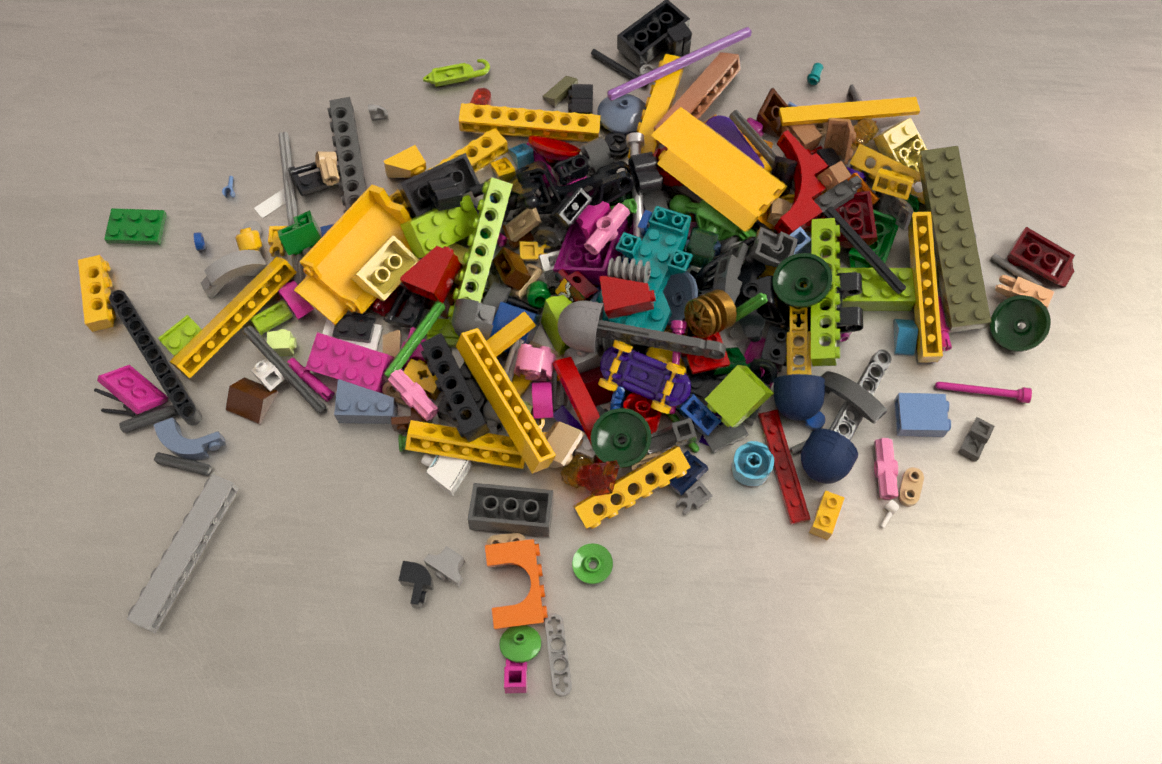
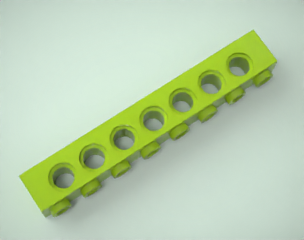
M491 177L483 184L482 192L484 196L478 202L477 210H479V214L473 220L472 227L474 232L473 235L470 234L467 245L470 247L468 252H465L462 263H465L464 269L459 272L457 281H460L459 287L455 288L452 297L455 299L454 305L450 306L448 311L450 323H452L456 299H470L481 303L513 184ZM490 196L496 197V204L490 201ZM485 213L491 214L493 220L488 221L485 218ZM480 231H485L488 235V238H482L480 236ZM476 248H479V249L482 250V252H483V256H482V257H479V256L476 255V253H475V249H476ZM471 266L477 267V275L471 273ZM467 283L473 286L472 293L465 289Z
M835 218L812 219L811 254L822 258L829 265L832 272V287L828 295L818 304L811 306V362L813 367L837 366V359H840V347H837V340H840V329H837V323H840V311H837V305H840V293H837V287H840V276H837V270H840V259H837V253H840V242H837V236H840V225H836ZM824 307H830L828 310H822ZM825 324L830 325L828 328H822ZM824 342H830L828 346H821Z

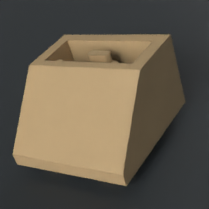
M560 421L553 423L545 436L556 454L549 468H557L570 463L573 458L571 454L583 443L582 437L585 434L583 431Z

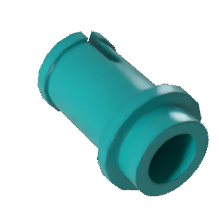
M821 63L813 64L811 73L807 76L810 85H817L820 82V75L824 69Z

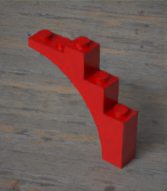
M787 130L782 133L776 144L785 154L786 158L797 162L794 174L795 194L790 210L779 219L774 228L778 233L782 231L790 235L799 227L804 230L812 224V219H818L822 214V209L813 200L821 196L826 189L817 179V176L824 172L828 165L817 153L811 156Z

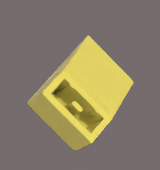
M911 118L898 122L873 138L881 154L919 172L917 159L920 151L927 150Z

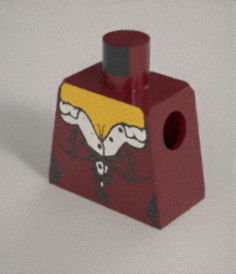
M561 269L555 274V277L560 282V285L555 290L556 295H564L573 303L577 301H591L598 292V289L579 271L568 275L564 269Z

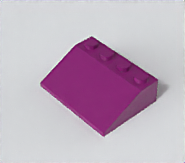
M627 218L617 229V237L612 241H608L597 255L591 254L585 248L584 244L587 240L576 220V223L568 228L553 271L557 273L559 270L564 269L568 275L579 271L593 285H601L600 276L608 277L610 259L613 258L616 261V258L622 255V253L616 250V246L623 232L628 234L631 228Z

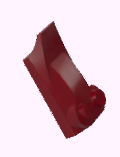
M857 192L854 194V198L835 210L869 246L877 241L871 192ZM840 232V236H838L840 246L843 248H854Z
M1028 227L1024 228L1007 255L1008 261L1014 266L1022 265L1055 284L1066 287L1075 272L1073 268L1074 254Z

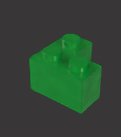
M310 210L293 217L294 224L278 230V237L288 256L292 254L298 255L308 247L313 248L322 238L320 229Z

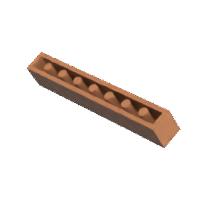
M720 52L654 127V131L680 107L696 119H699L741 70L739 54Z

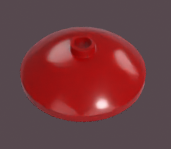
M529 136L528 139L530 146L539 155L545 157V160L548 162L556 163V160L565 161L580 154L578 147L558 139L544 136Z

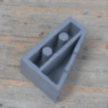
M338 379L334 416L338 423L391 424V417H397L398 405L394 397Z

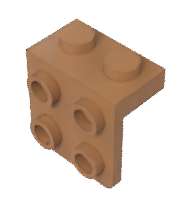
M829 118L823 149L833 148L837 155H841L843 164L848 165V160H851L853 155L851 144L855 143L856 140L854 126H852L850 119Z

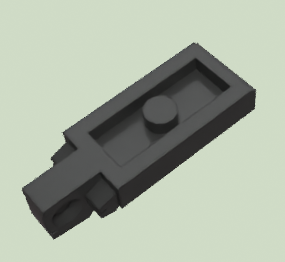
M858 176L851 178L849 181L845 180L813 201L819 205L823 211L822 215L825 216L824 211L828 207L832 206L834 209H837L854 198L857 189L862 187V180Z

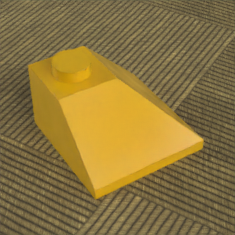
M413 145L384 160L385 173L388 178L413 177L425 172L426 162L416 145Z

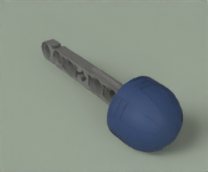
M884 349L877 351L871 357L870 365L865 368L857 382L862 387L863 382L867 383L870 386V391L868 392L872 395L875 393L892 361L890 353ZM878 355H882L885 358V363L879 361ZM871 369H875L877 371V377H874L871 374ZM844 401L830 428L813 430L802 448V467L808 476L817 482L832 484L840 481L849 474L858 458L857 448L851 442V439L863 417L859 415L856 407ZM847 411H851L854 414V420L848 418ZM839 425L846 429V435L840 433Z

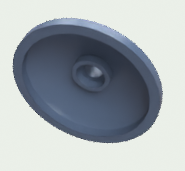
M625 94L612 101L606 97L600 102L597 115H600V123L607 130L613 133L630 134L637 132L638 123L643 121L641 120L643 109H647V107H645L646 104L640 98L631 94Z
M687 271L671 275L663 290L672 312L667 325H671L673 320L685 321L684 309L686 303L698 297L696 281Z

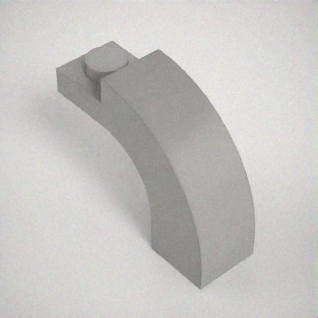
M236 251L210 264L204 270L207 276L203 279L201 285L207 297L214 298L230 280L240 276H257L267 264L260 251Z

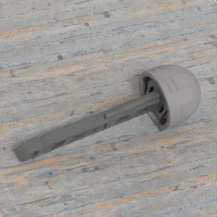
M592 301L571 303L564 308L558 319V332L561 339L569 347L582 352L594 354L600 337L712 359H722L725 357L726 346L720 342L705 341L695 337L603 321L604 303Z

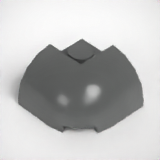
M760 227L754 244L749 250V257L765 265L778 267L784 259L794 255L798 239L782 231L777 235Z
M456 299L452 316L454 331L460 337L461 333L478 328L487 341L492 332L496 307L481 304L475 300Z

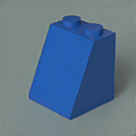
M500 302L492 324L493 328L490 337L525 311L536 325L520 338L525 341L524 344H529L536 334L542 316L511 304ZM511 346L508 347L504 352L509 354Z

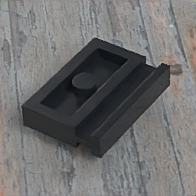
M347 312L335 325L332 336L337 339L371 343L376 317L374 315Z

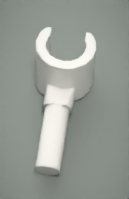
M891 500L885 506L889 512L880 524L882 528H885L889 519L899 509L898 504L894 500Z

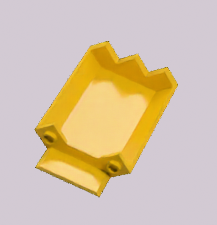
M682 107L677 109L651 134L652 137L668 148L667 151L664 150L660 154L657 164L745 232L750 230L757 219L763 216L773 201H776L787 187L774 175Z
M371 184L299 261L307 276L294 291L334 325L340 321L348 310L363 314L377 297L365 292L351 278L393 235L412 252L400 226L412 219L405 206L392 202L384 188Z

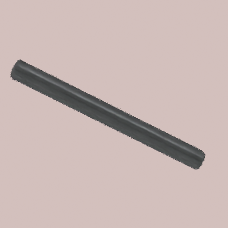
M734 110L729 115V118L773 167L777 155L740 112ZM793 178L791 189L795 192V181Z
M247 326L243 330L244 335L278 369L317 413L323 412L326 409V405L252 326Z

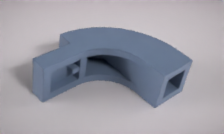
M173 417L154 424L156 434L161 443L174 455L193 461L208 459L207 451H215L221 446L226 445L225 439L219 431L197 439L184 438L178 422Z

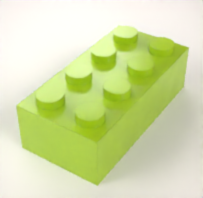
M470 195L463 196V201H460L461 207L438 211L435 208L400 225L412 253L417 258H423L436 246L441 248L447 247L473 234L474 228L472 224L475 216L478 217Z
M840 268V270H837V273L857 272L862 275V293L844 298L843 307H860L863 311H911L916 302L912 268H889L906 286V289L899 295L873 268Z

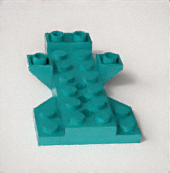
M656 206L648 221L650 226L643 240L640 237L623 232L616 246V250L630 260L635 259L636 265L639 260H643V266H645L647 261H650L651 273L648 285L650 290L655 292L656 301L653 302L654 309L634 313L627 317L621 316L608 319L603 309V321L664 332L671 318L672 312L663 290L671 275L686 272L693 257L692 254L683 251L687 242L691 216ZM602 290L595 302L603 303Z

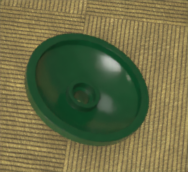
M799 253L789 256L778 265L774 272V291L778 298L789 306L806 308L816 305L828 295L832 287L831 269L822 258L814 254ZM803 284L807 285L805 288L800 287Z
M1018 295L1004 300L996 307L991 317L990 328L993 337L1002 347L1011 351L1024 352L1032 350L1044 342L1051 329V317L1048 309L1041 301L1031 296ZM1020 324H1026L1024 329H1019Z
M616 408L609 410L597 419L592 428V448L596 456L603 463L611 467L627 468L639 463L646 456L651 446V430L643 416L631 409ZM620 438L626 440L624 444L618 442Z

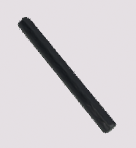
M832 206L828 207L824 211V215L827 218H835L836 225H840L842 235L895 293L901 294L906 289V286Z

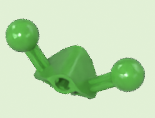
M680 194L674 196L670 201V210L685 215L695 214L699 231L709 239L722 241L737 235L739 241H744L749 237H756L757 232L755 230L743 231L704 200H701L700 203H693L688 196Z

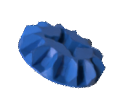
M618 386L617 390L613 392L610 410L623 408L625 398L623 387Z

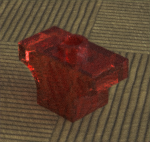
M615 460L580 466L576 482L578 486L590 489L594 496L612 494L619 464Z

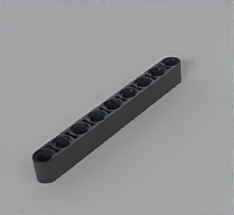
M113 291L109 297L112 306L176 411L188 425H197L202 419L200 410L137 308L124 291Z

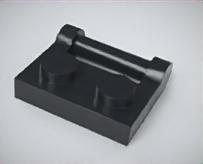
M315 162L296 168L294 166L288 168L289 174L301 196L333 187L323 183L321 171L298 176V174L318 169Z
M400 287L397 292L398 296L383 320L389 324L409 329L411 327L416 328L430 299ZM407 299L399 317H395L403 300Z

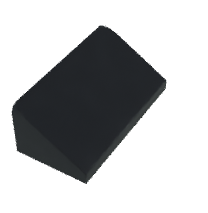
M776 156L771 174L787 185L780 195L781 197L790 193L797 162Z

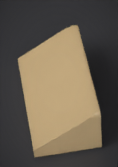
M400 330L383 335V353L395 358L402 347Z

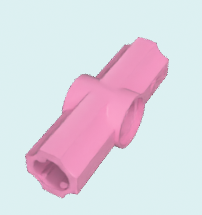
M618 203L607 216L597 221V229L584 244L591 254L597 255L608 241H612L617 237V229L630 214L629 209L623 204Z
M401 369L395 370L388 379L389 383L400 393L404 402L410 408L413 407L426 421L433 419L439 411L438 407L427 397L425 391L417 382L414 383Z
M877 439L874 441L876 457L874 474L878 478L879 496L884 500H891L898 497L896 478L898 476V462L894 460L892 439Z

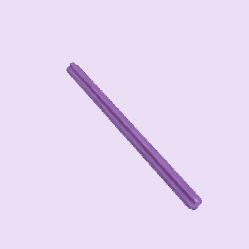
M745 27L607 91V97L611 101L750 37L752 31L749 27Z

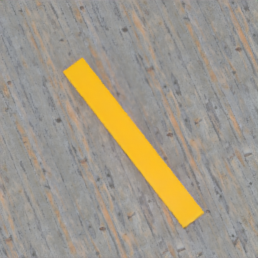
M916 97L784 107L779 108L778 112L781 125L790 126L828 122L829 118L861 120L919 115L920 108Z

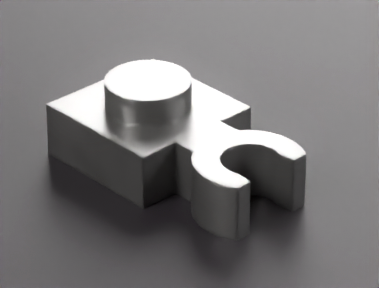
M699 481L685 491L684 495L687 498L679 499L676 502V506L685 504L687 508L683 510L682 514L686 515L690 512L691 506L698 509L709 501L713 495Z

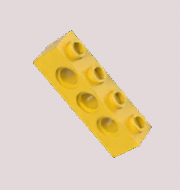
M101 255L79 259L78 266L85 325L92 332L115 327L114 319H116V314L109 300L112 281L108 275L110 271L108 261H105Z

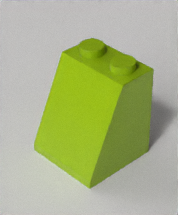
M564 295L552 296L546 299L541 323L559 357L565 354L567 349L571 348L564 343L558 332V319L565 307L573 303Z
M737 365L705 400L708 402L707 407L714 413L718 412L722 417L721 421L727 427L731 426L734 428L738 427L774 393L747 366Z

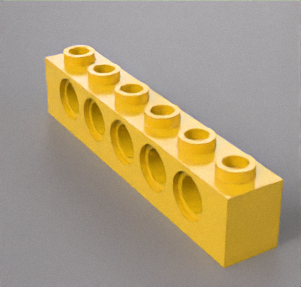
M859 144L849 163L853 165L852 169L859 172L865 171L869 173L868 177L875 180L878 170L889 166L893 172L916 178L910 194L917 196L918 201L925 204L923 191L917 192L914 189V185L917 182H921L918 171ZM869 158L875 160V166L871 169L866 166V161Z
M410 421L405 450L520 469L524 468L525 461L510 436L487 433L468 442L465 436H460L456 427Z
M674 446L576 503L573 507L586 529L589 527L591 529L596 528L604 518L608 517L610 519L619 513V509L623 507L627 509L636 503V499L650 496L653 494V489L658 486L660 488L670 484V479L675 476L677 478L687 474L686 470L691 467L680 447ZM665 463H670L671 471L665 474L662 467ZM653 473L654 481L647 484L645 481L646 475ZM631 483H636L637 491L630 494L628 486ZM618 493L620 495L619 502L612 504L610 501L611 496ZM596 504H602L603 510L599 514L593 512V507Z

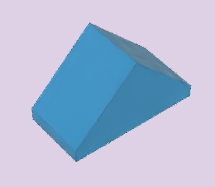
M522 143L508 149L517 169L534 162L533 148L527 144Z
M894 319V354L913 356L918 327L913 320Z

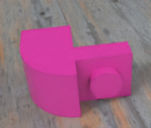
M292 281L291 283H286L278 290V293L287 303L292 313L300 319L314 310V308L294 291L298 284Z
M551 382L532 383L534 419L552 418Z
M506 659V667H504L505 694L527 693V662L516 663Z

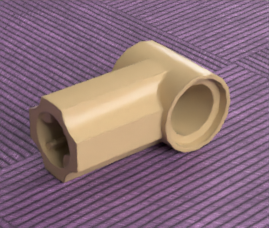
M317 151L315 163L317 168H320L323 183L327 184V186H333L339 182L336 152Z

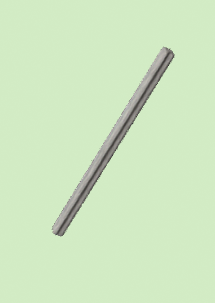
M280 132L278 134L287 220L288 226L294 224L293 217L298 216L294 182L288 171V168L292 167L289 136L287 132ZM302 252L298 255H291L292 266L297 272L294 275V281L298 285L305 278L304 268L299 262L302 259Z

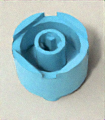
M757 441L747 442L735 452L731 465L734 479L746 486L762 485L768 479L773 469L774 457L765 444Z

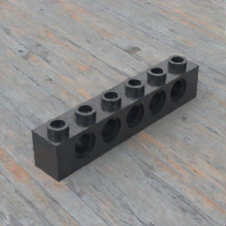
M442 333L422 342L421 345L424 350L421 351L424 360L426 362L429 361L431 364L428 366V369L432 376L436 375L438 379L435 383L439 391L443 390L445 394L442 398L446 406L450 405L452 408L449 413L453 421H458L459 426L456 428L460 436H465L468 442H471L491 432Z

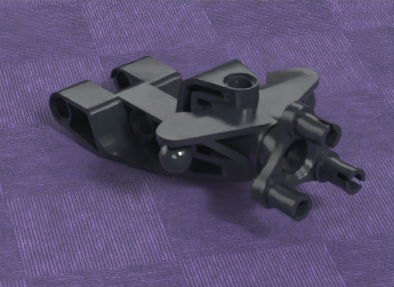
M535 161L516 170V175L509 182L513 185L502 223L507 221L510 210H516L524 206L528 209L536 208L538 214H551L570 190L581 187L583 190L586 186L593 187L590 191H585L592 198V201L589 203L591 206L598 205L602 201L610 203L632 190L634 184L629 167L626 162L617 161L600 167L598 173L594 176L566 186H558L543 161ZM620 168L626 169V171H621L617 173V170ZM544 174H545V176H546V178H547V180H548V182H549V184H550V187H551L552 192H553V194H554L553 196H551V193H550V191H549L548 185H547L546 180H545V178H544ZM626 179L629 180V182H628L626 185H621V184H620L621 182L625 181ZM484 183L471 186L474 198L484 194L482 192ZM537 189H539V192H541V195H538V194H537V192H536ZM493 196L494 201H495L494 203L496 204V203H497V199H496L495 196ZM485 213V218L488 221H492L491 214Z
M747 255L741 267L740 275L737 277L742 282L734 305L737 308L759 293L767 295V303L739 320L747 338L751 342H759L762 338V330L766 321L790 327V306L782 302L776 295L773 287V276L759 279V276L767 270L765 264ZM857 272L837 273V276H840V287H837V293H840V305H837V311H840V323H837V329H840V334L860 331L863 329V309L860 307H843V299L847 298V296L862 293V275ZM713 287L700 288L701 290H698V297L713 291ZM811 306L808 307V331L810 332ZM824 307L822 310H828L830 307ZM797 314V322L794 324L800 327L804 322L801 321L800 314ZM825 324L822 328H828L830 325Z

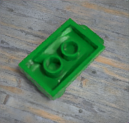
M873 210L877 241L869 245V247L886 263L899 226L895 224L896 219L893 216ZM855 248L850 249L848 257L851 268H873Z

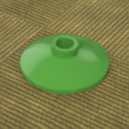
M591 543L583 545L575 552L572 567L575 575L581 581L588 584H598L606 580L611 574L613 559L605 547ZM591 562L597 565L594 569L589 567Z
M527 625L510 627L500 638V651L506 659L512 662L523 663L530 661L541 649L540 635L534 628Z

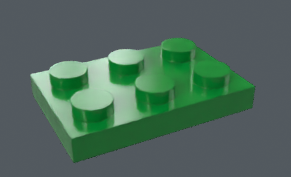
M111 208L104 240L106 243L160 245L166 212L164 210Z

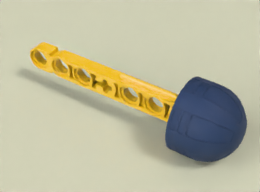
M790 306V332H787V375L774 378L773 393L775 404L782 415L796 421L810 419L821 410L825 396V379L820 376L811 375V332L808 331V307L796 309ZM797 314H800L801 321L804 322L800 327L794 324L797 322ZM802 337L805 341L802 346H796L793 343L794 339ZM796 356H803L805 358L803 364H794L793 361Z

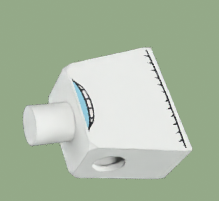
M428 453L423 456L421 461L422 464L429 467L426 472L428 478L451 496H454L472 466L471 460L441 455L434 457Z

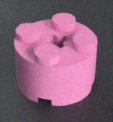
M521 344V348L518 349L514 374L519 377L520 374L526 375L525 379L531 381L546 382L547 378L551 381L554 371L552 363L556 360V356L551 353V348L540 346V348H534L529 344Z

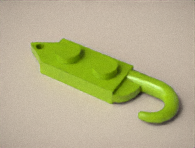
M477 59V62L483 63L485 67L476 71L473 70L471 65L465 63L434 68L432 72L423 77V82L434 84L437 87L468 81L471 78L486 75L490 70V64L484 59Z

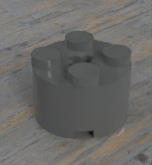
M602 136L579 146L582 155L587 157L591 176L596 175L599 168L614 163V159L610 155L611 151Z

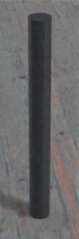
M593 49L591 51V55L628 78L635 79L639 77L598 50Z
M469 284L467 289L473 291V286ZM484 288L483 295H487L488 288ZM510 296L506 302L538 314L540 309Z

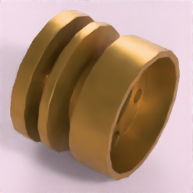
M716 289L691 299L686 303L684 309L688 328L699 338H706L732 327L736 322L737 314L734 302L723 290Z

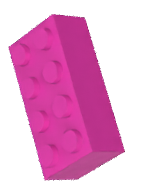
M317 332L305 369L383 393L382 388L387 381L384 372L392 363L394 357Z

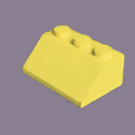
M393 235L351 279L365 292L385 301L402 282L400 280L401 276L420 260Z

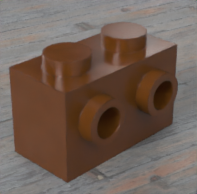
M505 247L492 260L503 283L510 288L514 287L521 290L531 278L520 255Z

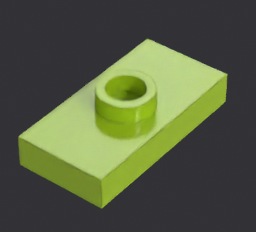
M284 300L252 317L251 321L259 334L262 335L292 318L293 315Z

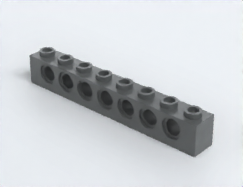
M350 97L329 100L330 108H327L329 118H332L333 121L330 122V128L332 133L334 132L335 136H332L334 147H337V150L334 152H336L337 161H339V165L336 166L338 175L342 178V180H339L341 191H344V195H341L343 206H346V210H343L344 213L367 190L354 109Z

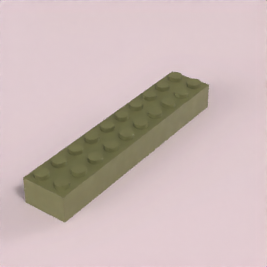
M951 146L920 151L917 162L926 212H931L934 254L947 327L950 328V333L985 329L990 325L991 317L959 147Z

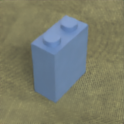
M898 393L894 399L897 436L944 437L951 430V420L948 419L949 401H946V394Z

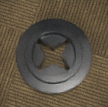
M612 132L604 138L613 157L616 155L622 157L623 154H628L630 148L626 146V134ZM615 140L620 145V148L614 146Z
M763 357L760 359L754 358L749 363V369L767 385L773 383L774 378L778 375L776 364H773L770 359L767 360ZM761 366H763V368H764V370H765V373H764L763 376H762V373H761V371H760V367H761Z

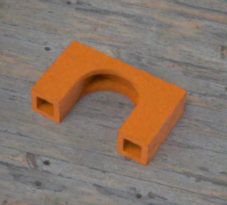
M534 539L485 545L488 568L517 565L529 574L531 580L529 594L522 602L515 605L492 608L494 629L544 623V618H548L547 606H542V597H545L544 585H540L539 577L543 576L542 565L537 564L536 557L540 556L539 543L535 544Z

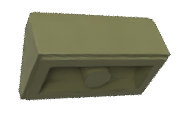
M565 76L542 97L556 107L569 95V89H572V84H578V79Z

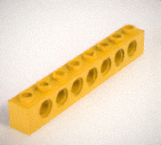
M461 103L459 130L485 133L495 128L501 135L522 137L544 136L558 140L589 142L599 137L600 115Z
M493 128L490 131H486L478 139L471 141L464 148L457 150L447 159H443L438 165L466 153L476 173L489 165L490 162L507 153L508 144L504 137ZM397 189L396 192L389 196L390 200L397 204L402 203L401 205L405 206L411 216L399 189Z

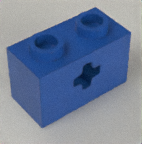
M690 394L685 402L676 406V410L685 419L691 418L694 428L702 435L708 436L721 422L694 394Z

